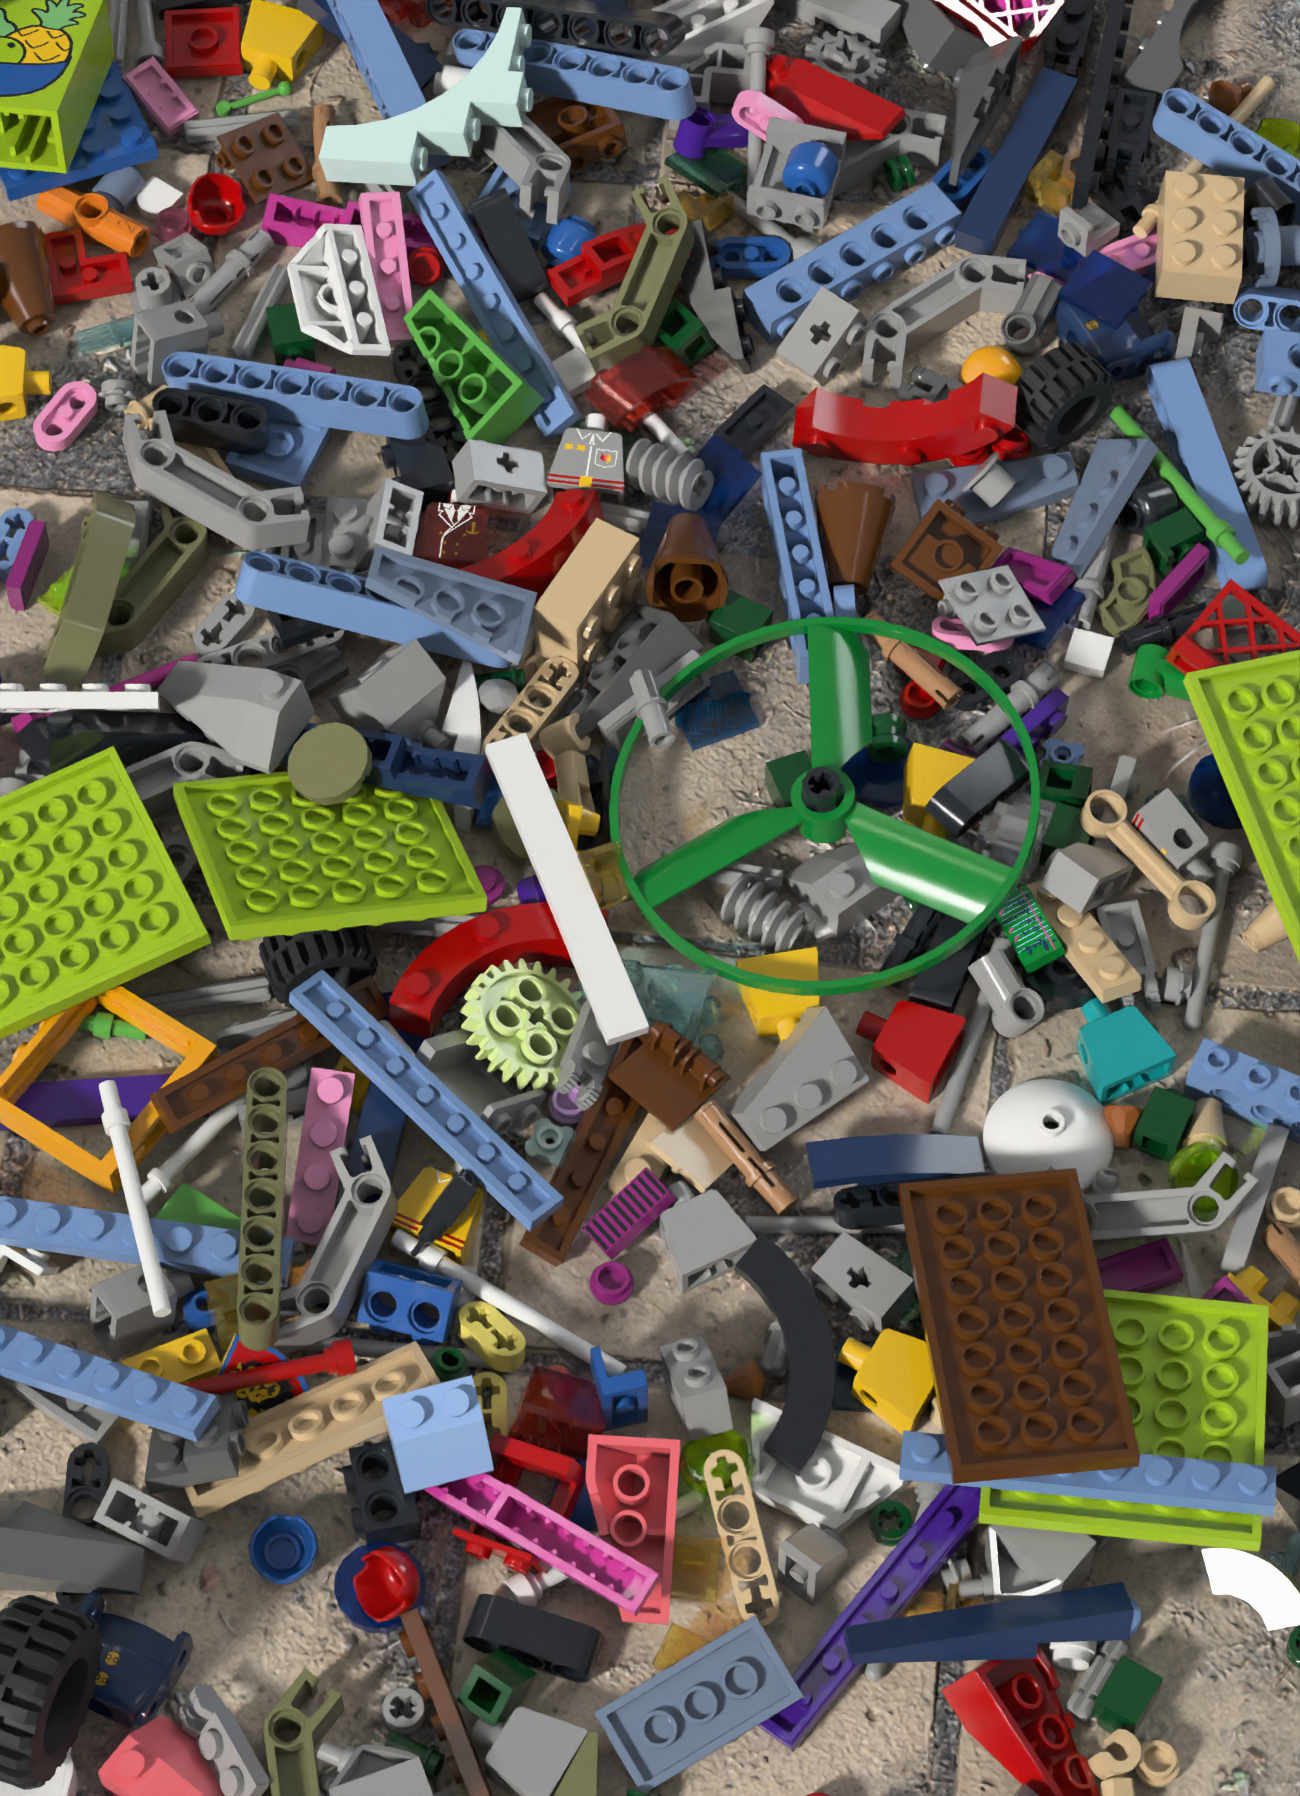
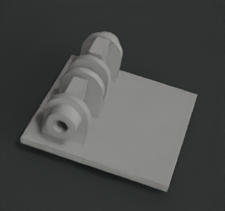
M1008 565L938 581L945 593L943 600H940L937 605L939 614L942 617L946 616L948 619L959 617L976 646L1037 633L1046 629Z

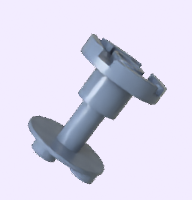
M1254 207L1249 217L1252 220H1256L1255 227H1247L1246 238L1249 272H1258V276H1255L1254 281H1252L1256 288L1274 287L1278 281L1280 266L1300 265V225L1279 226L1277 216L1272 207Z

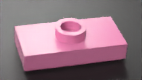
M154 56L122 76L134 98L167 138L184 129V123L187 120L199 119L197 108Z

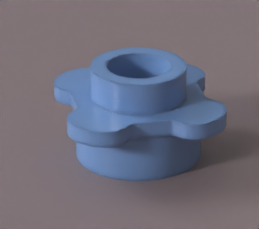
M1049 738L1044 742L1046 753L1044 759L1039 762V768L1041 770L1043 760L1078 765L1079 759L1084 756L1085 749L1077 742L1068 744L1060 742L1057 738ZM1064 756L1066 760H1059L1058 757Z

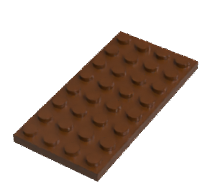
M1076 1168L899 1184L898 1196L952 1483L958 1484L1139 1467L1140 1453Z

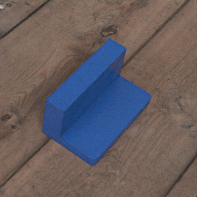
M600 1347L590 1348L591 1384L603 1430L609 1431L648 1422V1385L644 1370L608 1377Z

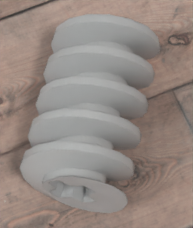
M641 438L634 444L624 468L625 482L633 489L642 490L648 495H655L663 501L669 500V502L676 506L682 505V507L689 511H697L704 505L714 483L713 473L710 470L705 471V464L701 459L696 458L691 461V457L688 454L682 453L678 455L675 449L668 448L665 450L663 445L659 443L651 444V441L646 438Z
M747 872L743 873L733 883L724 898L720 913L721 919L727 924L734 923V928L740 933H747L748 938L752 942H761V948L767 952L781 953L803 949L813 934L816 921L813 919L805 926H802L801 923L805 915L802 910H798L789 917L788 913L791 907L789 901L782 902L776 908L774 904L778 894L775 891H771L762 898L761 894L764 884L759 881L749 889L747 886L751 875Z

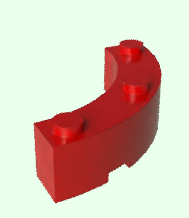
M983 372L971 382L950 391L948 399L935 403L925 398L909 401H891L886 408L863 406V399L835 394L816 387L796 406L792 446L806 450L810 455L816 457L826 456L870 464L916 466L922 462L955 457L996 441L1015 426L1018 387Z
M569 489L557 492L553 503L544 517L520 540L487 559L458 570L537 592L535 606L595 519L598 518L605 521L597 490Z
M548 902L520 904L497 909L461 923L436 939L409 965L398 981L389 999V1023L394 1029L427 1039L430 1038L443 1015L457 1001V996L469 987L481 973L484 974L492 964L498 968L504 960H508L512 966L521 958L524 959L525 963L541 962V966L575 968ZM600 909L608 927L609 910Z

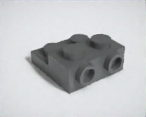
M235 1391L221 1394L211 1393L217 1397L220 1408L198 1442L152 1427L144 1479L150 1494L238 1477L240 1457L246 1455L243 1431L244 1428L249 1427V1413L245 1401H238Z

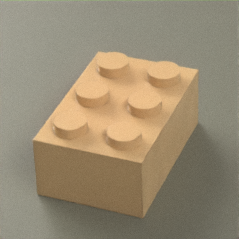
M1165 171L1158 196L1155 297L1234 304L1242 280L1245 178Z
M595 519L533 608L536 654L546 659L552 657L569 659L575 663L578 671L581 670L586 661L592 662L601 647V639L607 631L613 632L621 619L623 607L628 601L633 602L642 588L643 581L640 579V568L643 558L640 556V538L601 519Z

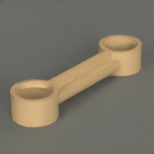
M1107 789L1091 793L1080 812L1079 818L1082 828L1095 838H1110L1169 899L1168 914L1177 926L1187 930H1195L1205 925L1216 906V898L1211 888L1197 880L1186 881L1125 819L1127 816V806L1119 794ZM1093 805L1109 807L1116 815V822L1107 824L1098 821L1092 815L1090 807ZM1190 895L1197 898L1203 904L1205 913L1194 915L1186 912L1179 903V897Z

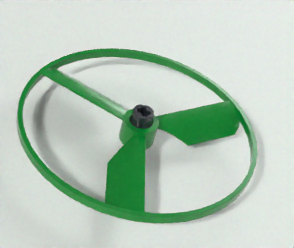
M814 617L790 620L739 635L712 648L684 667L659 692L661 697L668 702L696 676L742 650L771 640L792 635L808 634L812 769L801 774L794 782L791 789L792 807L765 809L731 817L643 867L633 878L621 845L619 814L626 771L633 753L646 730L643 720L637 718L624 741L610 788L609 822L611 840L622 879L641 914L654 930L674 949L697 965L736 983L773 993L800 996H832L857 993L907 979L942 962L983 931L1002 910L1017 888L1028 866L1036 842L1040 820V781L1037 760L1030 736L1019 713L1007 695L986 672L949 645L924 633L897 624L873 619ZM854 633L873 634L896 639L931 652L965 672L999 705L1013 726L1023 748L1031 782V810L1027 832L1013 868L856 802L854 785L851 779L840 769L858 752L872 743L873 738L869 651ZM797 826L799 832L805 838L817 843L839 841L846 837L845 830L848 828L874 884L963 921L968 925L937 948L907 963L885 971L855 978L830 981H799L756 974L726 964L700 951L680 937L653 909Z

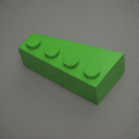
M429 289L403 317L423 357L428 360L437 384L447 396L450 402L448 403L454 416L459 419L467 441L469 439L484 440L488 443L504 445L545 400L452 305L433 290Z

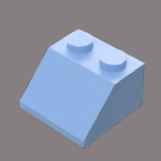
M472 1375L382 1399L381 1406L404 1494L494 1471L485 1423Z

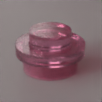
M168 207L160 211L153 225L155 236L163 243H167L185 232L190 235L193 232V224L188 214L178 207Z

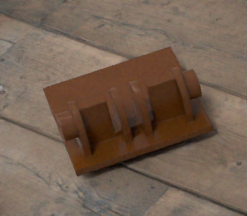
M279 112L217 136V140L222 146L219 154L215 156L218 167L221 169L226 168L227 170L235 169L255 204L268 200L269 193L280 195L314 181L310 164Z
M657 1020L649 1029L648 1033L651 1037L615 1068L608 1077L673 1132L731 1079V1076L721 1068L720 1064L714 1063L707 1057L701 1048L694 1046L689 1038H685L675 1030L670 1022L664 1024L661 1020Z

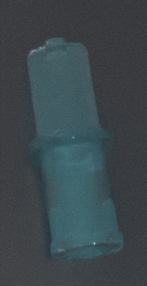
M134 314L115 319L112 316L109 318L110 322L78 331L76 333V342L82 354H88L116 344L119 347H124L123 342L130 341L133 337Z

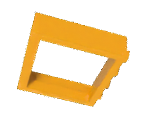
M120 985L42 1020L38 1032L29 1042H23L17 1048L13 1055L12 1063L0 1074V1123L113 1195L122 1187L113 1147L102 1160H99L14 1106V1104L80 1027L84 1018L98 1004L185 1058L161 1088L219 1057L217 1045ZM151 1100L131 1123V1129L128 1132L136 1167L140 1165L167 1132Z

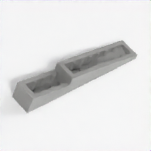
M774 0L773 4L813 26H816L820 20H823L850 35L857 34L858 39L861 41H871V46L877 49H881L900 26L901 5L890 0Z

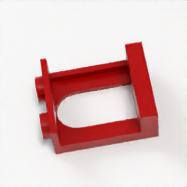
M495 1432L489 1448L498 1457L491 1476L505 1485L507 1483L516 1488L523 1470L559 1481L549 1509L570 1520L585 1484L586 1469L573 1458ZM471 1522L467 1532L455 1527L452 1534L466 1544L463 1551L478 1559L489 1561L491 1555L504 1559L503 1565L524 1575H528L530 1569L547 1574L550 1566L540 1561L533 1554L499 1543L498 1536L474 1522Z

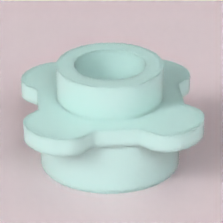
M547 1118L538 1119L534 1123L535 1132L532 1139L525 1143V1152L530 1157H536L542 1163L558 1165L574 1130L569 1126L559 1127L553 1125ZM553 1139L554 1143L547 1144L546 1140Z

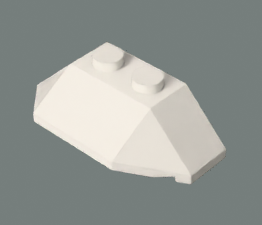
M670 0L651 10L677 15L683 21L686 29L683 42L662 57L631 55L635 59L677 67L684 62L690 64L703 56L704 49L715 42L743 44L744 30L759 27L773 6L774 0ZM658 28L660 38L668 42L666 33ZM629 30L628 36L630 37L632 36L631 30Z
M324 223L290 261L287 267L301 332L351 355L389 356L391 348L362 226Z

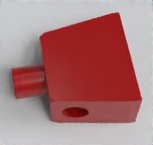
M901 1000L896 1003L888 1020L865 1011L858 1023L856 1035L874 1042L871 1057V1066L874 1070L921 1101L929 1104L961 1045L965 1034L966 1018Z

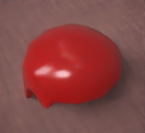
M210 172L197 177L190 187L187 198V213L193 226L198 228L200 232L207 235L224 236L237 230L245 218L244 213L246 212L247 205L242 196V186L230 176Z
M384 1546L372 1550L361 1558L363 1562H366V1565L354 1576L353 1584L357 1599L368 1616L377 1622L388 1621L399 1617L414 1606L419 1596L420 1578L417 1568L408 1555L393 1546Z

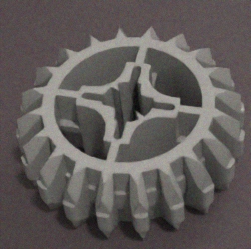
M1276 425L1271 434L1260 429L1256 438L1248 436L1244 441L1243 447H1238L1230 469L1248 515L1257 513L1260 524L1266 519L1273 520L1275 529L1281 522H1287L1291 529H1293L1297 525L1298 520H1300V435L1296 434L1294 426L1288 432H1282ZM1264 464L1266 468L1263 469L1262 474L1255 476L1254 470Z

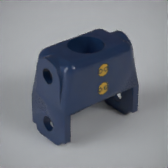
M1122 267L1095 279L1076 294L1062 300L1052 314L1053 319L1057 323V334L1064 344L1075 342L1082 345L1112 376L1115 382L1142 376L1145 374L1147 365L1166 362L1172 358L1177 340L1174 333L1168 329L1155 334L1142 315L1123 299L1129 293L1131 275Z
M92 1590L91 1593L88 1592L78 1611L90 1615L99 1625L102 1631L103 1653L100 1656L101 1667L95 1682V1692L93 1698L90 1699L87 1709L130 1729L137 1730L153 1720L162 1702L177 1684L190 1660V1654L193 1650L191 1634L182 1631L173 1642L163 1634L139 1622L118 1615L103 1613L105 1603L102 1593Z

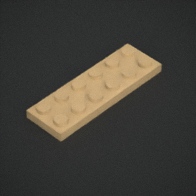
M416 1341L411 1342L356 1368V1374L334 1378L249 1418V1427L244 1428L243 1431L246 1455L240 1457L238 1477L183 1487L197 1517L200 1518L209 1513L220 1511L234 1501L251 1493L260 1492L269 1485L294 1473L303 1472L311 1465L334 1454L343 1453L353 1445L370 1437L388 1432L381 1406L383 1398L441 1383Z

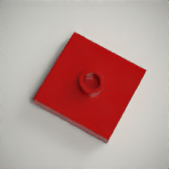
M240 7L164 11L165 71L172 79L243 75Z

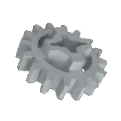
M826 31L823 32L822 39L813 36L811 43L805 46L802 59L871 93L876 92L877 85L881 86L885 73L886 59L880 58L881 50L870 49L871 41L860 42L858 41L857 34L848 36L844 35L842 31H838L837 36L833 37Z

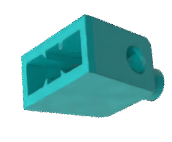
M1098 997L1084 1004L1081 1012L1088 1024L1083 1025L1079 1029L1077 1051L1094 1097L1102 1106L1172 1076L1176 1059L1175 1052L1137 1007L1129 1005L1112 1013L1107 1003L1102 1004Z

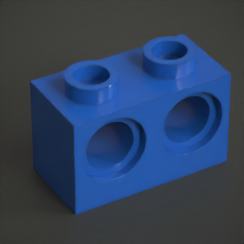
M376 1259L366 1272L357 1321L369 1324L368 1327L375 1332L390 1334L397 1331L412 1335L411 1338L414 1341L427 1345H434L438 1342L443 1343L453 1331L463 1280ZM385 1291L393 1295L397 1306H385L380 1301L379 1292ZM428 1302L435 1305L439 1311L440 1318L428 1317L423 1312L421 1303Z

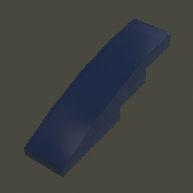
M891 1134L806 1142V1153L814 1189L848 1184L862 1186L985 1172L980 1144L976 1136Z

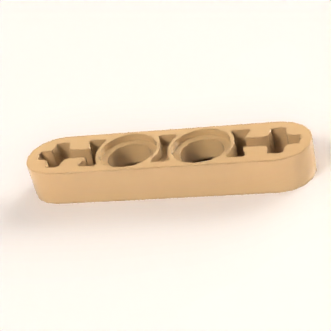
M552 657L546 660L486 736L480 755H485L487 758L485 753L486 744L523 734L510 727V724L515 722L523 723L530 728V731L526 732L531 746H533L539 738L540 731L550 724L573 694L579 675L575 663L563 657ZM561 676L556 682L555 688L550 685L552 678L555 679ZM540 697L548 701L550 705L544 708L537 707L529 699Z
M728 1449L718 1450L706 1459L704 1465L705 1481L737 1606L743 1620L746 1621L753 1616L757 1617L755 1613H747L745 1605L752 1602L750 1587L741 1592L738 1582L754 1581L763 1575L767 1576L768 1585H759V1589L763 1599L771 1598L773 1607L766 1610L767 1618L758 1620L763 1627L772 1623L778 1616L780 1603L745 1465L741 1457L735 1452ZM726 1457L728 1464L736 1463L738 1471L731 1474L733 1488L735 1489L743 1485L745 1495H729L721 1501H717L715 1492L725 1491L722 1479L720 1477L713 1478L711 1475V1470L715 1469L718 1465L717 1459ZM732 1502L744 1504L749 1511L750 1518L748 1523L740 1529L729 1528L722 1519L724 1508ZM743 1547L754 1548L760 1554V1568L752 1574L740 1573L734 1565L735 1554Z

